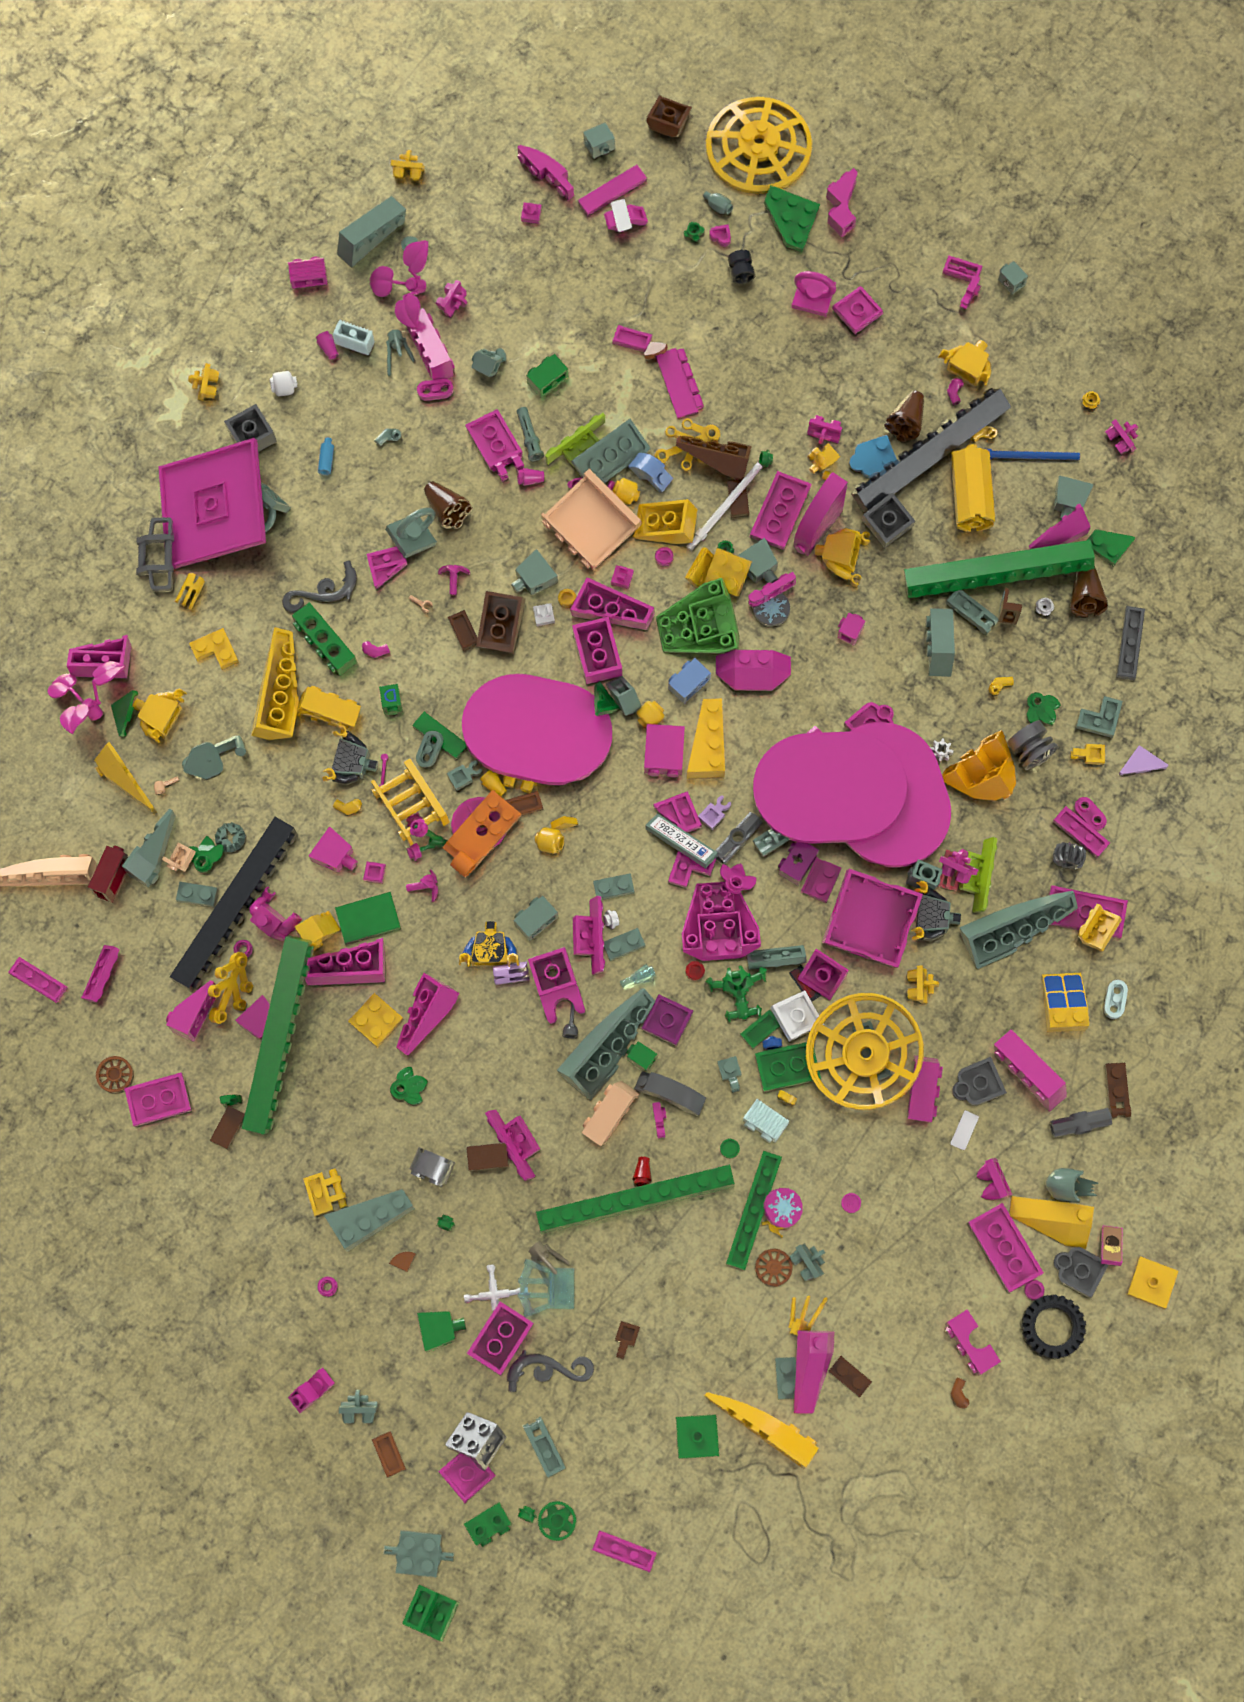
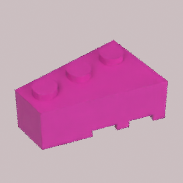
M128 635L112 641L110 639L104 640V643L96 645L92 643L69 649L67 659L69 673L75 677H93V672L97 667L105 662L113 661L126 666L114 678H127L131 653V643Z
M914 1055L913 1060L915 1061L913 1073L916 1069L918 1061V1056ZM924 1057L921 1071L917 1080L912 1085L909 1094L908 1119L932 1122V1117H936L937 1105H934L935 1098H939L940 1086H937L938 1078L942 1077L943 1067L940 1066L937 1058Z

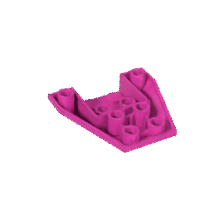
M725 882L697 883L682 931L683 952L702 961L742 958L761 947L759 927L742 894L729 892L725 887Z

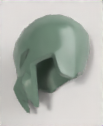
M1059 1168L1048 1176L1046 1187L1051 1196L1059 1201L1080 1203V1199L1077 1198L1078 1196H1097L1092 1193L1094 1190L1091 1188H1095L1092 1185L1098 1184V1182L1081 1178L1080 1175L1084 1173L1082 1170Z

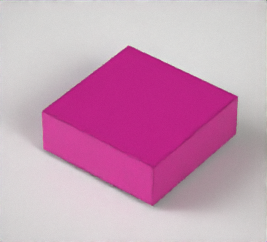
M367 861L363 880L383 884L386 864Z

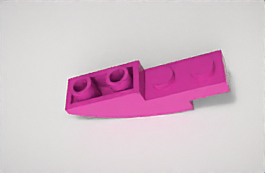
M523 145L517 147L518 160L528 166L533 176H537L540 180L546 177L550 184H554L557 187L558 193L561 196H565L568 200L574 197V187L568 182V171L560 163L539 150Z

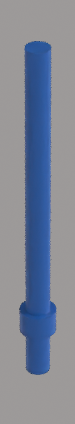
M986 449L990 452V460L992 458L1080 460V453L992 451V449Z

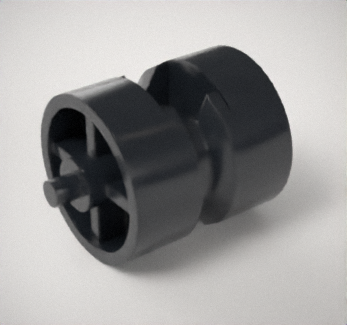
M737 250L729 254L728 262L730 268H732L731 276L733 282L736 284H746L752 281L756 275L754 267L751 266L752 258L750 251Z

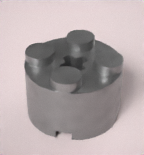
M418 1147L410 1166V1170H412L410 1174L422 1179L427 1176L430 1178L428 1182L442 1187L443 1184L447 1183L455 1162L451 1160L449 1162V1159Z

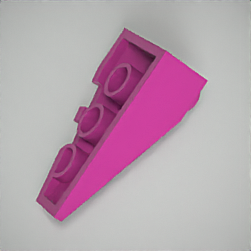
M423 973L414 990L413 996L415 1001L413 1007L408 1009L409 1019L403 1025L396 1048L409 1055L451 1010L457 1001L459 992L432 976Z
M798 1330L794 1413H814L834 1353V1331Z

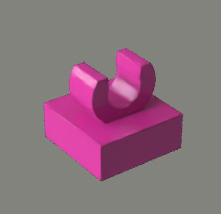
M524 202L521 222L539 224L541 204Z
M616 565L611 585L629 589L634 570Z

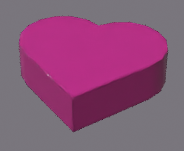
M729 224L712 227L709 231L710 239L718 242L722 247L728 246L731 243Z

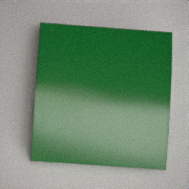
M419 1584L402 1624L443 1642L460 1602Z

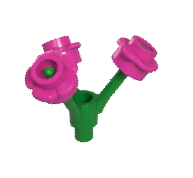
M419 812L406 819L408 823L407 828L410 827L411 835L416 837L427 835L429 837V844L419 848L417 843L411 846L409 844V848H406L410 859L413 858L414 861H417L418 858L422 857V851L435 847L440 848L448 841L443 839V836L436 835L430 831Z

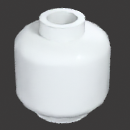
M289 371L274 373L272 378H270L272 393L275 392L277 396L292 395L294 388L297 387L296 376L292 377Z

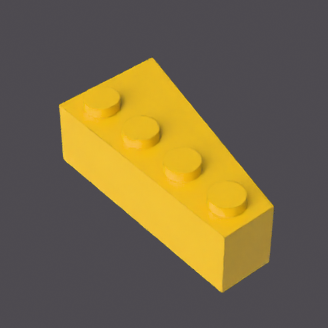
M722 698L703 699L687 769V779L725 778Z

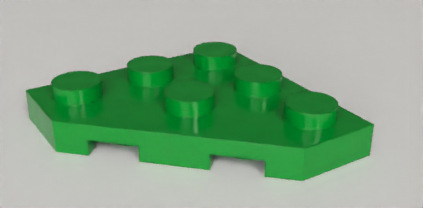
M770 185L764 205L769 210L772 216L771 219L777 231L780 232L785 247L802 253L820 204Z

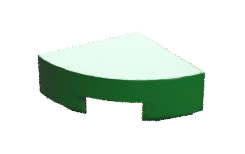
M241 1095L219 1096L220 1103L224 1107L243 1103Z

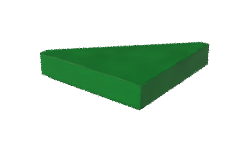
M600 681L594 685L595 715L601 716L617 712L619 706Z
M132 690L111 704L119 737L126 736L127 722H130L134 709L132 704L134 698L138 695V691Z

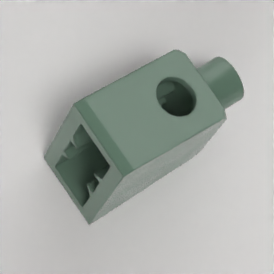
M1059 475L1056 483L1054 510L1062 512L1060 520H1062L1064 515L1068 516L1079 503L1084 508L1094 484Z
M765 538L737 555L752 561L747 576L755 583L763 579L767 583H774L778 580L773 573L777 570L778 562Z
M536 549L516 568L518 580L513 582L511 586L516 593L526 588L531 595H534L557 584L558 576Z

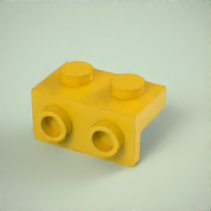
M1096 904L1095 908L1090 911L1086 923L1080 927L1078 936L1083 944L1103 952L1122 919L1118 915L1103 910L1100 904Z

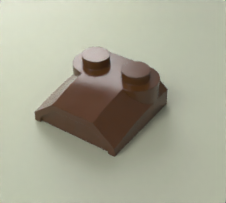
M659 95L647 115L646 123L653 131L670 137H678L681 135L682 127L691 112L692 106H687Z

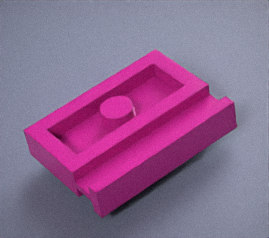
M816 857L801 889V893L827 903L842 868Z

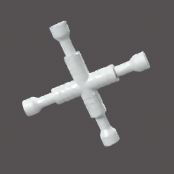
M487 1265L490 1278L488 1280L490 1292H483L472 1296L469 1294L464 1295V1301L469 1303L473 1300H491L492 1311H494L499 1303V1298L510 1297V1295H524V1289L520 1287L516 1290H497V1281L494 1277L495 1265Z

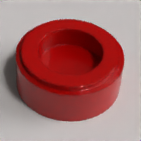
M698 961L690 962L686 966V976L691 981L701 980L705 974L704 965Z

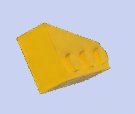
M311 686L307 687L301 694L296 716L300 717L301 714L311 716L312 721L317 722V719H320L334 727L336 725H344L346 730L351 731L355 726L361 706L357 705V702L353 700H343L337 694H327L322 692L320 688Z

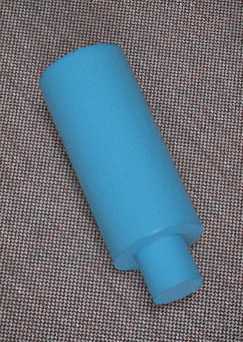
M328 437L325 438L324 443H321L318 473L322 475H330L334 445L332 444V439Z

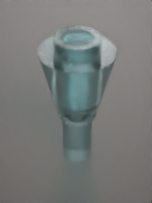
M646 963L630 977L621 980L620 983L624 988L631 984L652 982L656 973L653 966H648Z

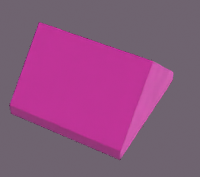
M815 949L798 980L828 1000H831L846 979L849 970L818 949Z

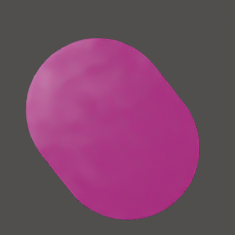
M509 674L488 681L472 694L463 711L462 734L471 755L482 763L485 768L495 773L546 785H566L570 782L585 779L603 764L611 748L612 723L609 714L595 715L594 695L579 686L533 675Z
M876 722L852 729L849 732H859L875 737L896 754L905 771L907 793L899 816L888 829H885L873 838L857 842H846V844L866 861L884 865L885 867H905L915 864L918 859L923 861L932 855L942 844L951 822L949 795L932 749L918 734L897 724Z
M859 732L803 733L787 737L773 745L763 755L756 768L753 780L755 805L767 825L776 833H780L790 840L800 843L857 842L873 838L885 829H888L895 822L904 806L907 793L905 771L896 754L882 741Z

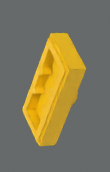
M702 547L685 576V579L696 589L704 583L714 556L706 547Z

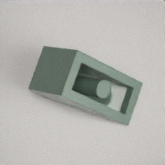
M623 676L606 683L607 689L625 716L635 713L642 707L635 689Z

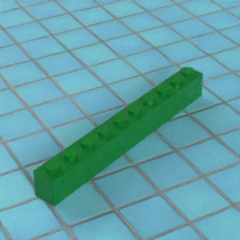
M1091 540L908 568L904 569V577L908 598L950 591L955 592L963 589H974L982 586H993L1001 583H1012L1020 580H1031L1039 577H1050L1052 575L1069 574L1071 572L1088 571L1095 567V556Z
M293 936L285 937L242 1129L266 1134L273 1128L274 1119L272 1115L273 1111L277 1110L279 1100L276 1099L277 1093L282 1089L283 1081L281 1076L287 1068L285 1058L286 1054L290 1053L292 1042H289L290 1036L294 1034L296 1029L294 1019L295 1015L298 1016L300 1011L299 997L303 996L305 989L303 980L309 972L307 962L308 958L312 957L314 950L310 940Z
M729 1164L537 1211L536 1215L540 1232L545 1234L733 1188L735 1182Z

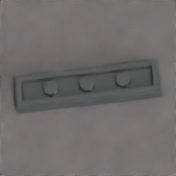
M1126 606L1116 678L1133 681L1136 679L1145 614L1144 608Z

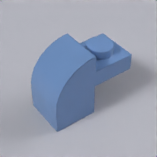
M638 453L628 466L639 479H647L659 492H663L673 479L664 469L665 465L647 453Z

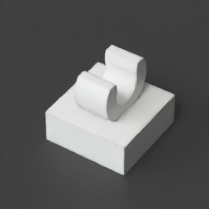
M551 603L533 607L536 626L555 623Z

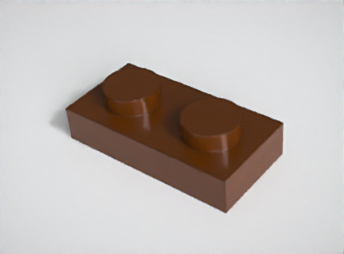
M842 1356L838 1358L828 1371L858 1398L862 1396L872 1383L869 1378Z

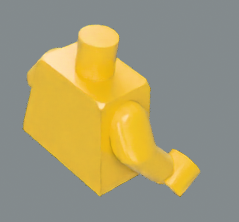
M979 340L976 345L967 342L964 346L960 345L950 350L942 349L937 357L938 359L943 358V363L945 364L948 362V371L975 387L979 381H983L984 385H987L991 376V362L988 360L989 354L985 352L988 345L982 340Z
M844 528L834 534H829L825 545L817 544L815 546V555L822 556V560L827 568L834 574L845 580L849 579L851 586L857 587L859 584L854 582L853 578L861 580L862 577L860 574L852 575L851 572L855 571L860 545L866 546L870 543V540L864 539V537L869 538L870 533L865 531L860 534L859 531Z
M179 688L174 692L150 694L146 701L138 698L134 701V709L140 711L138 714L140 727L147 737L154 739L157 743H160L158 740L160 736L165 739L182 709L179 702L184 703L185 700L182 699V696L187 695L185 691Z

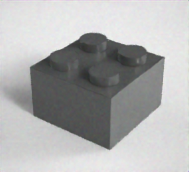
M257 404L224 421L227 431L235 443L255 438L258 443L259 452L277 442L272 428Z
M893 492L863 514L862 521L884 548L915 525L914 518Z

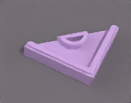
M1139 745L1119 775L1166 769L1168 764Z

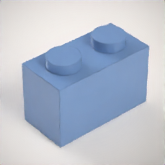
M696 658L691 662L687 661L682 666V670L678 674H673L668 680V689L683 704L711 679V672Z

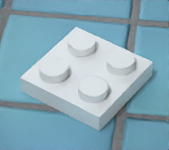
M806 991L771 1006V1010L789 1042L809 1033L819 1016Z

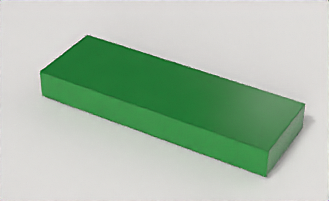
M425 711L412 725L422 735L429 731L441 733L443 736L441 749L455 760L467 748L465 741ZM436 737L432 738L434 744L437 742Z

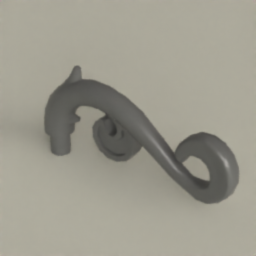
M348 560L343 563L345 577L342 581H345L341 589L334 593H326V589H330L333 592L335 584L330 578H324L317 584L318 593L302 590L287 592L282 599L284 609L289 613H296L304 606L302 598H300L299 603L296 605L290 603V599L296 595L321 602L337 601L345 596L349 600L357 578L351 561Z
M523 1350L522 1354L508 1371V1392H517V1382H519V1377L524 1374L522 1369L533 1363L545 1365L544 1371L540 1370V1366H537L533 1371V1376L540 1382L550 1380L553 1376V1369L574 1381L585 1382L592 1377L594 1365L587 1357L576 1358L571 1364L572 1370L577 1365L585 1367V1374L577 1376L551 1357L542 1354L526 1355V1350Z

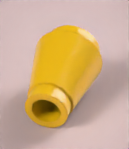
M489 770L480 778L482 785L489 791L493 790L499 796L506 793L507 790L497 773Z

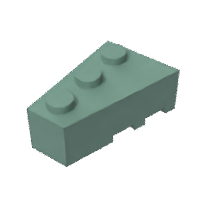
M930 608V614L926 616L925 622L926 627H929V631H926V642H929V645H927L929 676L951 677L955 656L953 609Z

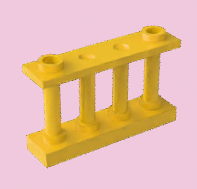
M408 759L404 762L406 767L404 773L380 787L375 780H372L371 783L374 788L371 791L376 799H381L400 829L398 833L403 841L407 840L411 846L414 843L410 837V827L405 829L401 822L425 807H431L433 811L423 819L424 823L429 825L434 821L438 822L440 820L442 825L445 826L450 821L412 760ZM407 779L414 780L413 787L389 801L383 794ZM416 793L423 794L424 797L420 802L396 815L392 807Z

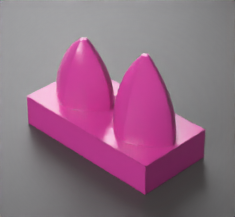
M997 1158L985 1161V1164L982 1165L977 1173V1178L988 1181L993 1180V1182L985 1188L981 1197L988 1200H996L1012 1196L1013 1194Z

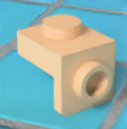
M178 842L170 859L163 856L162 860L168 863L166 867L176 872L178 869L185 872L196 851Z

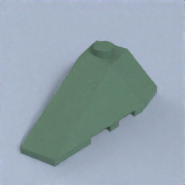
M168 809L156 823L153 834L150 833L144 837L143 845L141 847L136 846L122 866L131 878L148 888L159 877L158 873L162 865V858L165 855L176 817L171 809Z

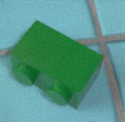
M554 353L552 356L544 358L540 365L528 371L526 375L527 383L542 398L567 379L569 371Z

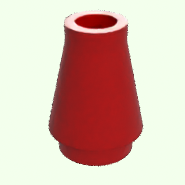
M638 1157V1163L632 1178L634 1185L637 1187L652 1182L650 1158Z

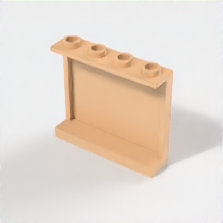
M590 469L546 514H541L543 525L547 529L552 528L556 532L554 534L560 542L565 541L569 545L567 547L574 556L578 554L581 558V563L587 569L590 567L593 571L641 526V520Z

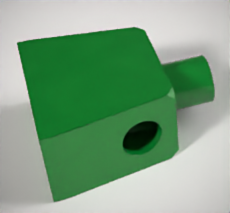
M450 1311L417 1313L426 1353L457 1341L455 1332L466 1330L464 1317L453 1320Z

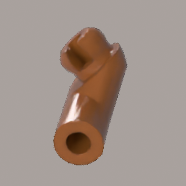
M956 1377L951 1397L957 1407L966 1409L970 1403L963 1393L966 1381Z

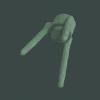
M398 329L391 330L387 334L388 376L391 375V347L397 349L398 355L401 357V347L404 345L412 362H415L406 338L402 336V332Z

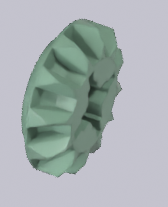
M233 822L224 823L217 829L215 843L216 845L222 844L224 852H235L243 846L246 838L245 832L238 824ZM227 831H229L232 835L235 834V836L232 837L233 843H231V841H229L228 839H225L227 837Z

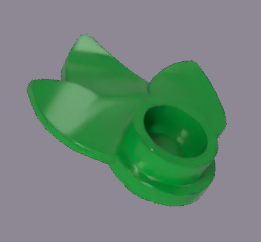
M1038 692L1030 694L1027 698V705L1029 707L1026 714L1030 724L1038 720L1049 725L1055 724L1056 713L1054 710L1061 706L1059 700L1052 695L1043 696ZM1035 698L1039 700V705L1035 704Z
M209 836L203 839L199 847H189L196 851L191 861L194 863L195 869L201 873L209 871L213 863L222 857L224 850L222 844L215 846Z
M412 1067L403 1068L397 1073L396 1081L390 1087V1093L395 1099H403L410 1105L419 1104L422 1102V1097L419 1093L425 1089L428 1080L422 1076H414ZM397 1087H402L403 1092H399Z

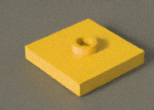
M1140 1256L1127 1295L1166 1309L1178 1270Z

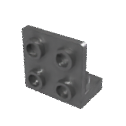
M467 1412L445 1445L451 1450L470 1457L479 1469L485 1471L507 1437L497 1424Z

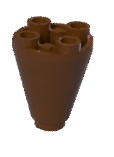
M916 390L911 391L888 415L884 427L898 441L906 442L907 440L916 439L920 435L924 395Z
M434 481L429 482L424 488L425 495L435 511L440 525L444 528H460L463 520L473 509L469 500Z

